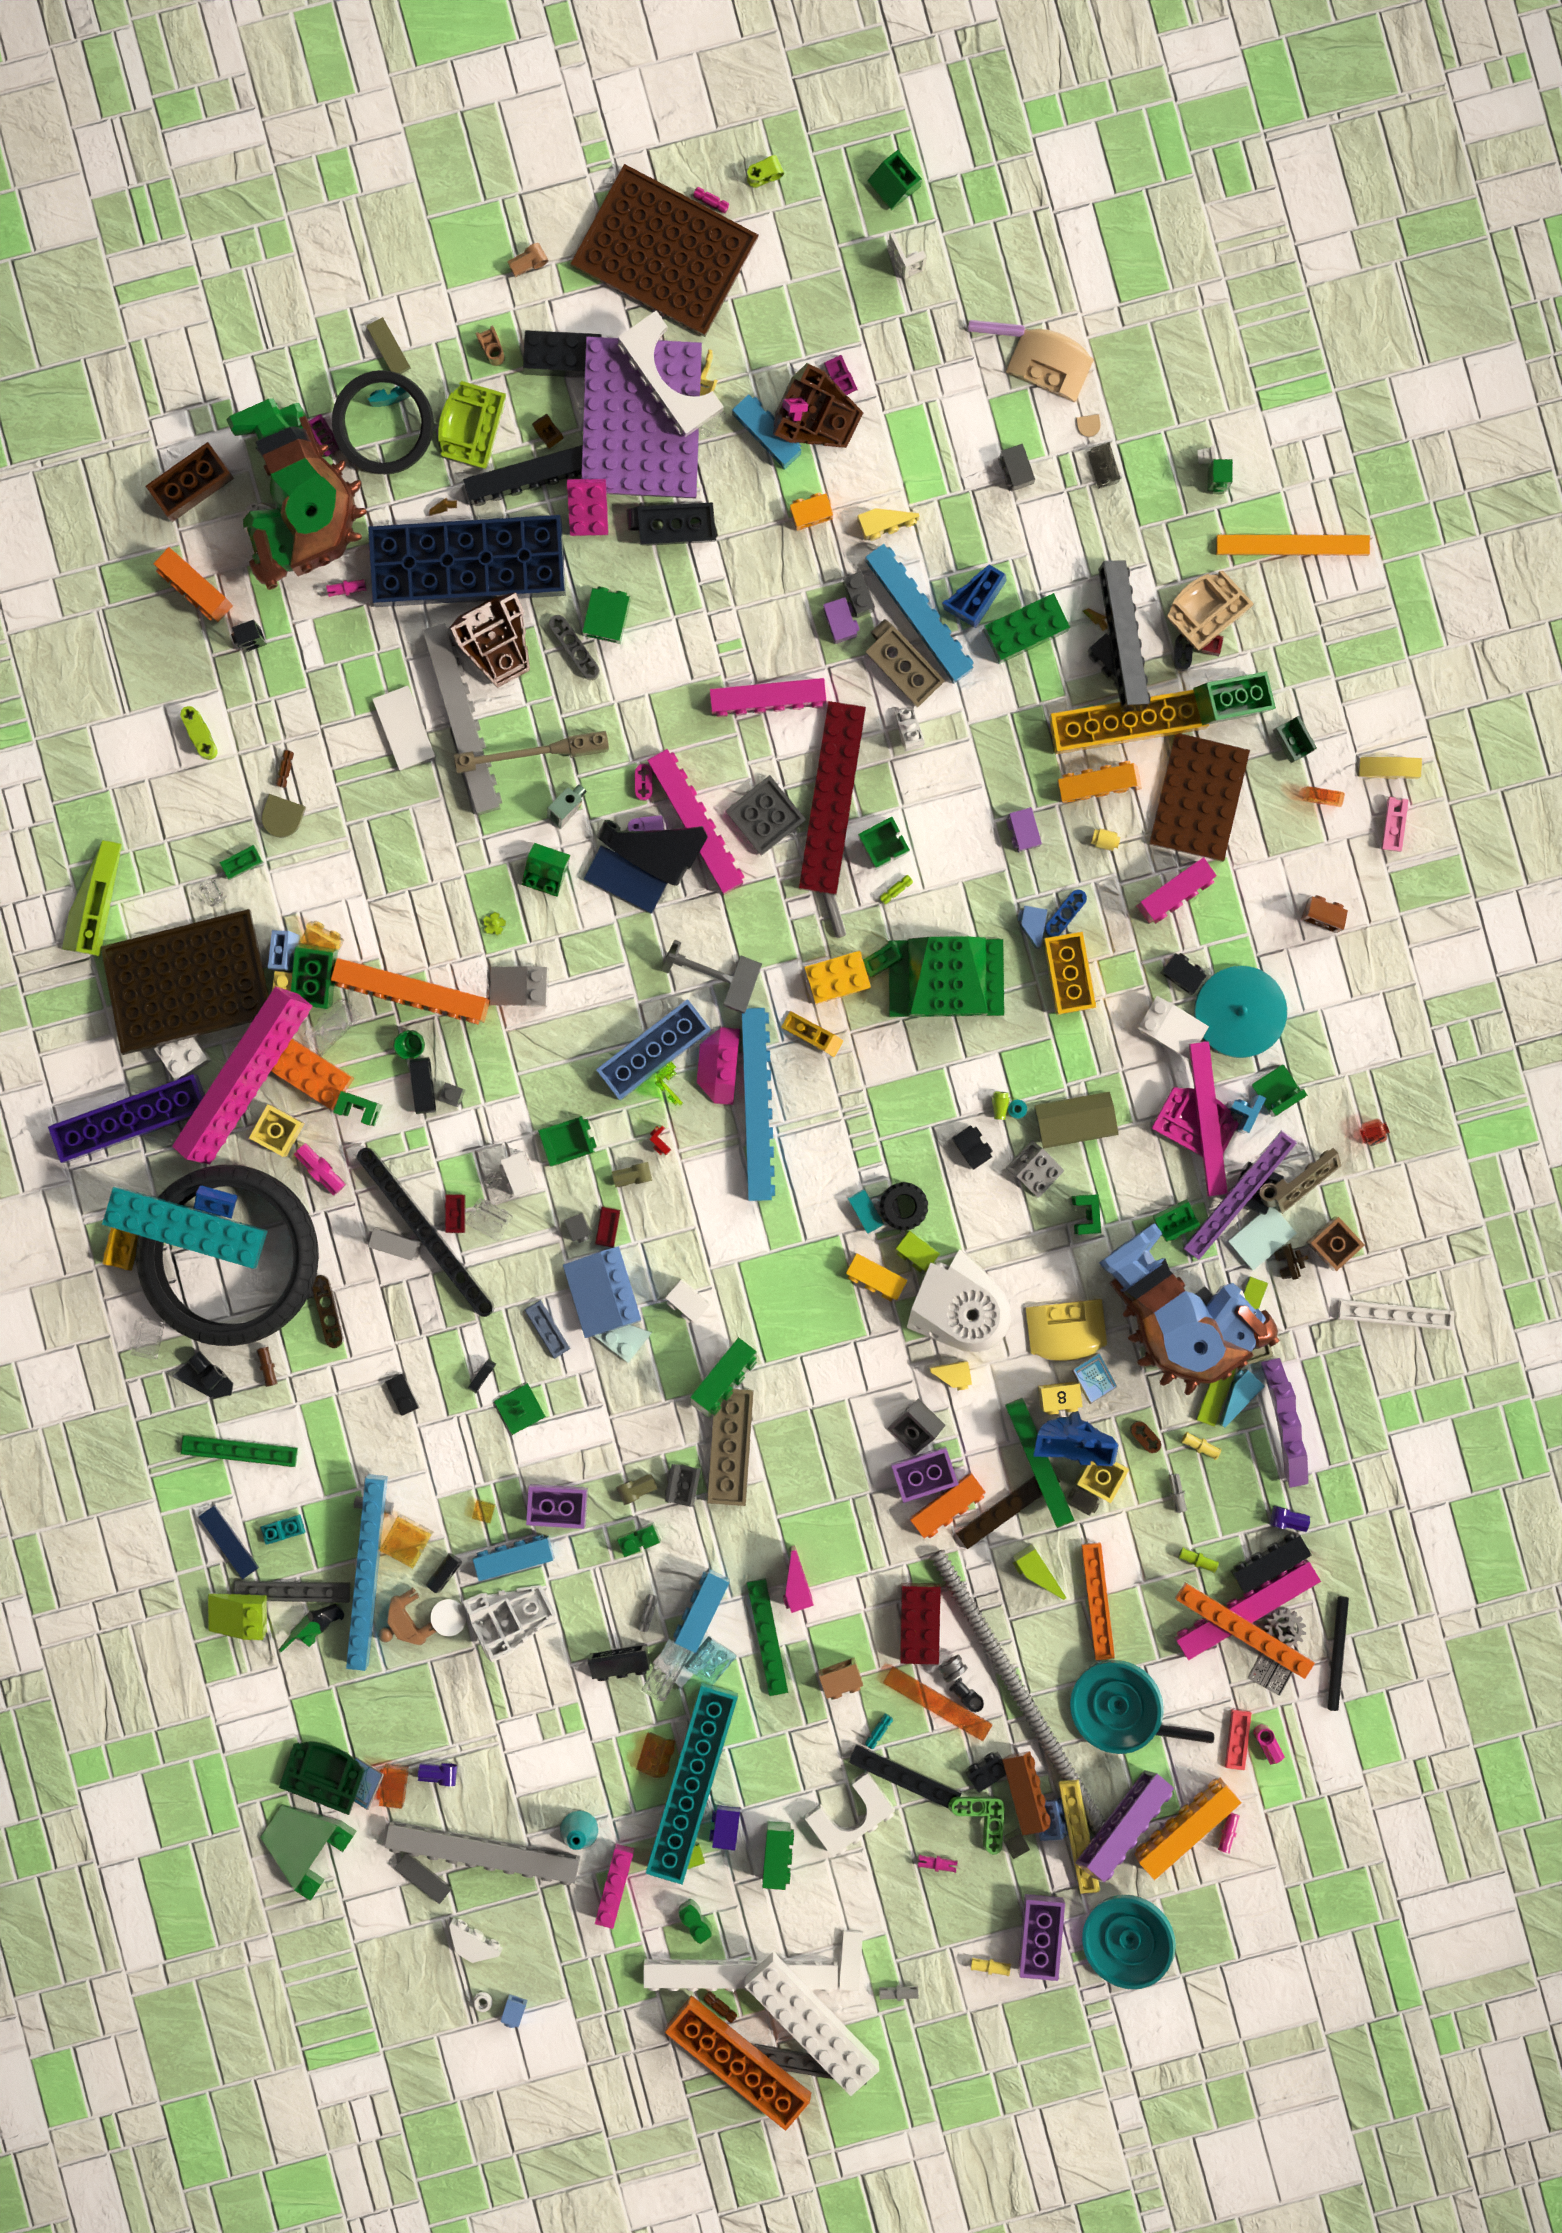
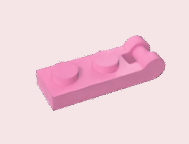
M1388 797L1382 850L1402 851L1408 799L1402 798L1397 800L1395 797ZM1394 807H1400V812H1394Z

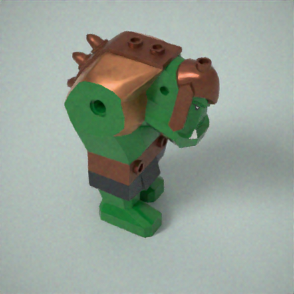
M269 398L226 419L234 436L256 433L258 437L256 449L266 462V465L263 466L267 475L271 476L270 494L277 509L249 511L243 519V529L249 535L254 550L253 559L249 561L254 576L261 584H265L267 589L271 590L278 586L277 581L286 577L288 572L294 571L297 576H301L318 567L325 566L340 558L344 554L349 542H356L362 538V535L353 532L352 528L353 522L357 518L363 517L367 512L365 508H357L354 501L355 493L361 487V481L345 482L342 478V471L346 466L345 460L340 461L336 465L334 463L331 465L322 458L324 452L328 450V445L317 444L310 422L306 418L300 403H293L279 409L274 398Z

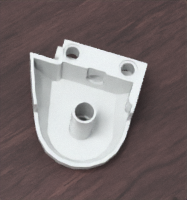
M959 1249L950 1266L936 1261V1264L930 1263L911 1309L907 1328L962 1351H986L998 1344L1006 1335L1010 1324V1306L1006 1296L993 1282V1279L966 1253ZM972 1310H976L978 1313V1317L974 1321L970 1320Z

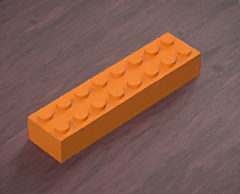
M339 958L336 960L331 981L336 982L335 986L349 990L350 987H354V991L368 995V992H372V996L384 1000L387 997H391V1001L405 1005V1002H409L410 1006L421 1010L424 1007H428V1011L442 1015V1012H446L447 1016L458 1020L461 1017H465V1021L479 1025V1022H485L490 1000L484 997Z
M692 1995L668 2022L665 2033L785 2131L810 2103L812 2092Z

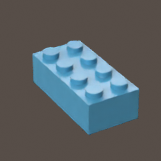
M711 1569L707 1573L703 1572L699 1580L701 1586L699 1590L695 1589L691 1596L690 1602H692L690 1608L686 1607L682 1615L683 1624H678L673 1634L675 1644L694 1653L697 1652L730 1583L729 1578Z

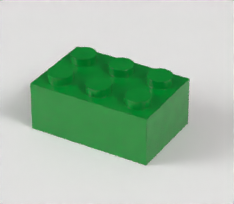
M307 944L297 945L294 953L291 992L299 994L313 1007L330 1008L333 1004L335 985L331 978L338 957V949Z
M768 1821L762 1888L786 1890V1884L790 1885L791 1868H788V1865H792L793 1853L792 1848H789V1846L794 1844V1829H791V1823Z

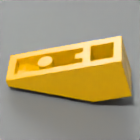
M792 1011L789 1012L781 1026L784 1030L832 1057H835L843 1043V1040L835 1034Z

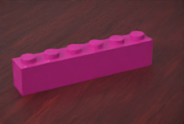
M824 678L710 689L712 715H716V717H727L728 713H735L737 716L746 715L749 711L761 714L769 709H773L774 712L785 711V708L790 707L793 710L804 709V706L810 705L812 708H821L827 702Z

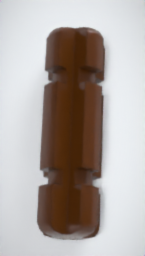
M289 750L283 751V760H281L278 771L279 778L276 779L275 783L276 786L281 788L287 786L286 779L289 777L292 765L291 760L294 757V753Z
M711 1991L706 1993L704 2001L708 2005L711 2004V2007L722 2017L725 2016L728 2022L732 2023L737 2018V2013L732 2009L729 2010L730 2007L719 1998H715L716 1995Z

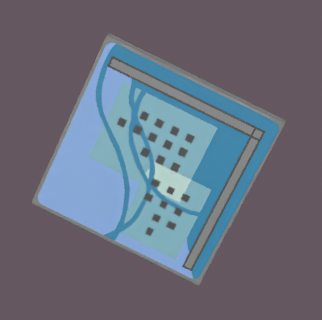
M1100 1353L1071 1370L1089 1404L1117 1388Z
M355 1757V1760L364 1768L365 1772L354 1802L369 1810L384 1774L358 1757Z

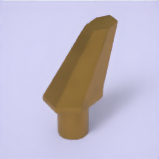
M447 498L443 499L430 509L429 516L448 512V508H457V500L448 501Z
M1090 608L1082 611L1095 625L1099 624L1102 631L1108 629L1105 621L1106 616Z

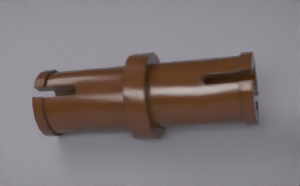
M269 1347L257 1349L261 1365L259 1369L263 1373L265 1386L269 1387L278 1384L273 1368L275 1364L272 1363Z

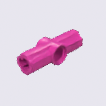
M307 1143L294 1153L296 1158L307 1168L308 1173L316 1181L321 1182L333 1196L346 1185L332 1170L331 1165L324 1158L319 1157Z

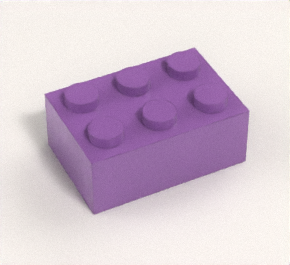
M946 1446L891 1464L903 1503L959 1485Z
M530 1484L528 1489L526 1525L584 1529L586 1526L588 1488Z

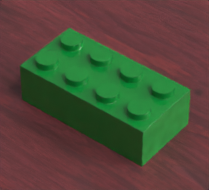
M1052 593L985 625L983 631L999 664L1068 632L1070 625L1055 594Z
M1267 671L1207 682L1193 688L1202 726L1263 714L1276 709Z
M738 1337L690 1397L691 1405L707 1418H710L711 1415L715 1416L720 1411V1405L723 1400L727 1401L732 1396L734 1386H739L743 1382L746 1371H751L757 1364V1351Z

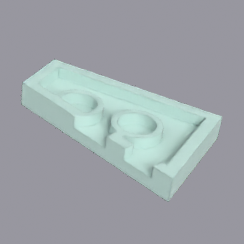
M628 1325L595 1335L594 1337L629 1363L652 1332Z

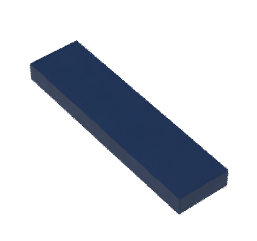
M216 1505L198 1516L242 1580L259 1568Z

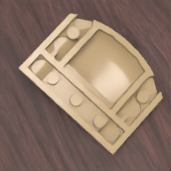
M1046 329L1024 330V335H1021L1006 373L1076 402L1094 359L1090 357L1085 348L1066 335Z
M1219 571L1215 575L1206 574L1187 585L1172 603L1167 619L1199 651L1233 622L1243 616L1254 603L1224 571Z

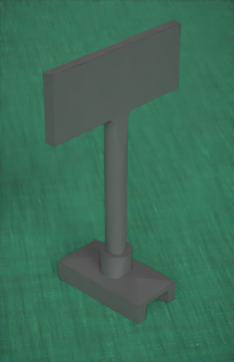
M674 940L661 971L669 973L673 964L681 967L683 965L729 983L730 987L723 1006L745 1014L762 963L741 955L734 976H730L686 959V956L679 954L681 942Z

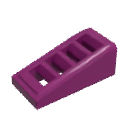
M321 414L309 421L311 428L319 422L322 423L320 427L313 430L317 444L328 445L333 441L335 443L334 446L324 452L325 457L340 449L332 430ZM325 428L327 432L317 437L316 433ZM330 435L331 438L329 440L325 441L324 443H321V439Z

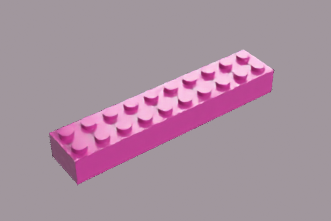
M275 986L172 1145L185 1159L210 1165L216 1158V1154L222 1145L225 1144L227 1137L236 1127L240 1117L247 1110L251 1100L256 1096L257 1091L267 1079L268 1074L277 1064L279 1057L288 1047L290 1040L297 1033L301 1023L313 1007L299 994Z

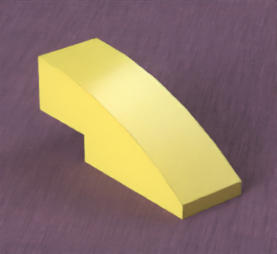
M1360 757L1359 777L1419 779L1421 777L1422 758Z

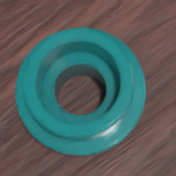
M1013 1100L1008 1106V1112L1013 1118H1022L1027 1113V1105L1022 1100ZM1016 1105H1019L1021 1107V1111L1019 1113L1015 1112L1014 1107Z

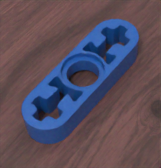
M1074 890L1046 924L1045 932L1048 936H1059L1087 901L1084 891ZM1075 894L1077 896L1081 894L1082 903L1077 902L1074 907L1077 908V910L1075 911L1072 906L1066 903L1069 901V903L1072 904V902L1075 900L1073 895ZM1068 908L1071 911L1069 919L1061 917L1062 909ZM1057 916L1061 922L1065 923V925L1063 926L1062 923H1060V925L1057 927L1059 932L1051 933V927L1049 926L1050 924L1055 925L1058 920L1055 919V917Z

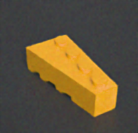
M1130 761L1120 762L1117 767H1111V765L1101 766L1098 771H1093L1092 769L1083 770L1081 774L1075 776L1074 773L1062 775L1063 778L1058 779L1063 803L1090 799L1093 795L1095 797L1107 796L1112 791L1113 793H1124L1131 787H1135V790L1142 789L1138 766L1130 763Z

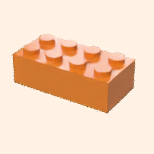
M170 547L153 563L158 568L156 572L168 583L172 581L170 585L182 596L186 593L184 597L196 608L200 606L198 610L210 621L214 618L219 622L233 607L225 596Z
M294 1038L290 1040L288 1047L283 1051L277 1064L271 1070V1072L330 1110H334L340 1092H346L354 1080L353 1076Z

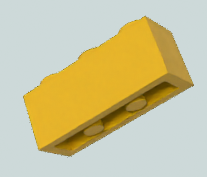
M858 1253L855 1254L846 1271V1274L849 1275V1280L857 1284L859 1281L865 1283L864 1288L874 1293L876 1290L882 1292L881 1297L890 1302L893 1299L898 1300L908 1281Z

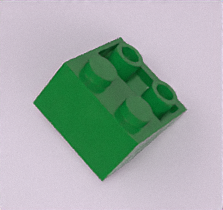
M896 150L879 165L867 181L892 211L921 187L922 178L901 152Z
M534 843L527 857L521 885L558 897L571 855Z

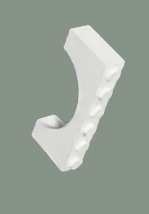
M655 311L619 336L618 347L623 354L627 353L632 368L634 370L638 369L641 373L640 379L646 387L650 386L653 391L651 394L655 401L662 403L664 406L662 410L667 418L673 419L676 431L679 434L683 433L687 437L721 413L724 407L713 391L702 396H685L672 390L661 379L654 362V350L660 337L667 331V325L658 312Z

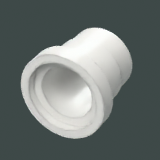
M1212 445L1211 448L1198 450L1199 464H1209L1213 459H1216L1215 445Z

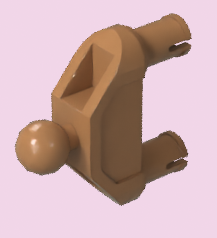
M413 1587L401 1596L397 1595L391 1598L387 1622L390 1628L384 1627L378 1632V1637L382 1642L391 1641L393 1634H395L399 1640L422 1645L425 1643L426 1638L437 1632L432 1628L431 1622L420 1629L417 1628L407 1613L405 1606L419 1598L418 1593L412 1595L416 1591Z

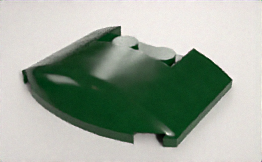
M315 1741L300 1744L298 1742L293 1744L279 1788L350 1815L365 1770L351 1755L333 1745Z

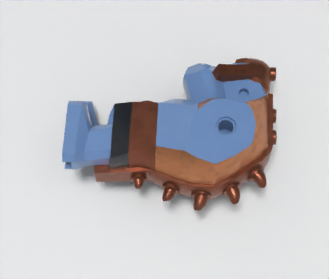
M1153 1223L1111 1252L1109 1256L1099 1263L1106 1272L1112 1274L1114 1279L1109 1284L1127 1305L1123 1316L1129 1317L1132 1315L1137 1317L1138 1329L1128 1339L1131 1342L1143 1343L1146 1350L1145 1356L1137 1361L1138 1365H1152L1162 1370L1163 1376L1160 1380V1385L1162 1386L1169 1384L1173 1379H1183L1184 1383H1186L1184 1393L1190 1395L1197 1385L1200 1386V1383L1209 1384L1220 1379L1225 1380L1232 1375L1231 1371L1235 1368L1241 1369L1247 1365V1360L1254 1356L1251 1352L1254 1348L1260 1349L1267 1344L1270 1347L1274 1346L1280 1341L1277 1337L1278 1329L1274 1319L1266 1309L1263 1311L1254 1309L1245 1299L1242 1290L1234 1283L1220 1286L1206 1306L1199 1296L1185 1291L1183 1288L1185 1287L1184 1282L1180 1277L1176 1278L1170 1271L1166 1258L1155 1260L1149 1252L1162 1235L1157 1225Z

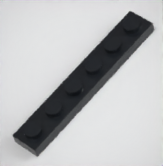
M858 1744L855 1745L848 1761L852 1765L948 1809L950 1800L954 1797H961L962 1794L961 1791Z

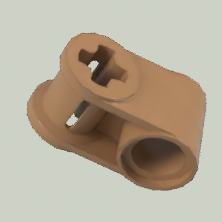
M493 325L484 332H476L477 339L490 364L494 366L501 365L504 362L505 355ZM493 352H500L499 356L491 357Z

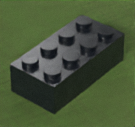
M525 330L523 359L525 375L585 378L586 337H602V334Z

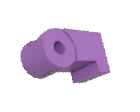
M658 815L632 819L628 823V830H664L663 817Z

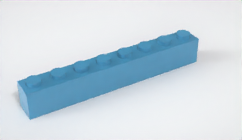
M885 544L881 545L865 557V562L947 676L955 684L973 670L974 667L972 665L974 663L969 655L965 656L961 651L963 648L957 639L953 640L950 636L951 630L949 627L940 622L938 612L934 608L931 609L927 604L929 600L924 593L920 594L915 580L912 577L909 579L905 572L907 570L901 562L898 563L894 558L896 555L890 546L886 547Z

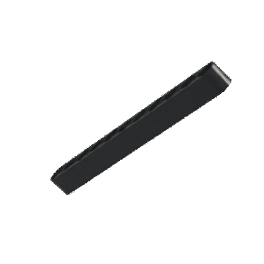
M371 1148L360 1149L357 1154L360 1164L479 1316L487 1317L491 1315L495 1309L492 1300L380 1156ZM369 1151L372 1155L371 1160L368 1162L363 1160V1153ZM377 1166H381L384 1171L380 1177H377L374 1173ZM389 1181H392L395 1184V1190L393 1192H389L386 1189V1185ZM401 1196L407 1199L405 1207H400L398 1204V1199ZM413 1211L419 1215L417 1222L410 1220V1214ZM425 1226L431 1230V1234L427 1238L421 1234ZM435 1242H440L443 1246L442 1251L439 1253L433 1249ZM447 1257L454 1259V1266L452 1268L445 1265ZM459 1272H463L466 1275L464 1283H460L457 1280ZM471 1287L478 1290L476 1298H472L468 1294ZM483 1302L488 1303L490 1306L488 1313H483L480 1309Z

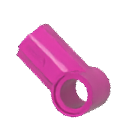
M1265 1724L1256 1726L1254 1737L1260 1744L1269 1764L1281 1762L1285 1756L1272 1730ZM1264 1731H1268V1736L1264 1739H1261V1733Z

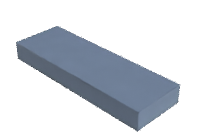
M542 1300L524 1310L554 1359L571 1349Z

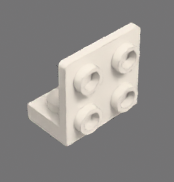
M894 232L889 233L887 251L891 258L894 257L896 261L895 268L899 275L902 274L903 278L906 279L924 271L927 259L924 251L919 253L918 251L912 252L906 258Z

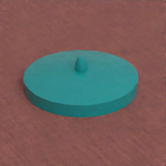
M1233 966L1215 973L1203 984L1196 997L1194 1018L1209 1026L1202 1039L1209 1041V1046L1213 1050L1228 1057L1247 1058L1268 1050L1280 1038L1287 1021V1003L1282 989L1270 975L1250 966Z
M1107 1660L1088 1668L1075 1683L1070 1699L1071 1715L1077 1730L1091 1745L1108 1753L1127 1754L1143 1748L1154 1738L1163 1720V1699L1155 1681L1140 1667L1122 1660Z
M1116 1895L1103 1900L1092 1910L1083 1927L1082 1944L1089 1964L1101 1978L1114 1986L1124 1989L1149 1987L1157 1983L1166 1974L1173 1962L1176 1942L1172 1926L1157 1906L1141 1897Z

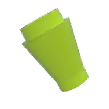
M993 1092L991 1099L994 1119H1006V1112L1010 1097H1008L1009 1092Z

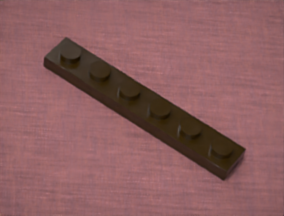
M1035 1476L956 1532V1535L967 1549L1043 1495Z

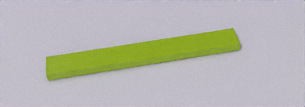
M1249 1276L1243 1293L1254 1309H1259L1268 1283ZM1237 1368L1231 1371L1232 1375L1227 1379H1220L1217 1382L1209 1383L1196 1418L1197 1421L1215 1427Z

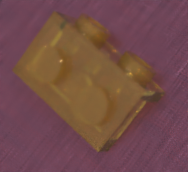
M310 921L307 923V928L299 942L307 945L338 949L339 952L345 939L341 938L342 935L340 933L325 929V925L321 922Z

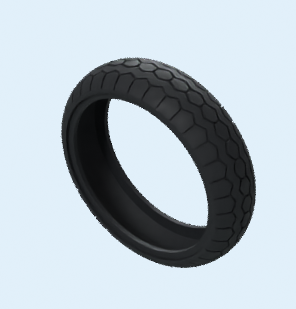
M216 1165L198 1169L176 1180L158 1198L184 1206L196 1196L200 1186L212 1189L223 1186L239 1187L261 1196L279 1212L290 1232L293 1244V1267L288 1284L276 1303L253 1320L237 1324L210 1321L192 1312L174 1294L164 1270V1243L138 1235L136 1264L141 1287L147 1300L159 1317L171 1328L192 1340L216 1346H238L259 1341L277 1332L290 1322L303 1307L310 1295L316 1279L319 1261V1248L315 1227L308 1211L295 1193L284 1183L263 1171L240 1165Z

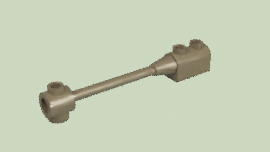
M606 731L568 736L548 746L474 757L473 751L453 754L456 773L475 771L476 764L547 753L569 754L570 758L608 752L609 744Z

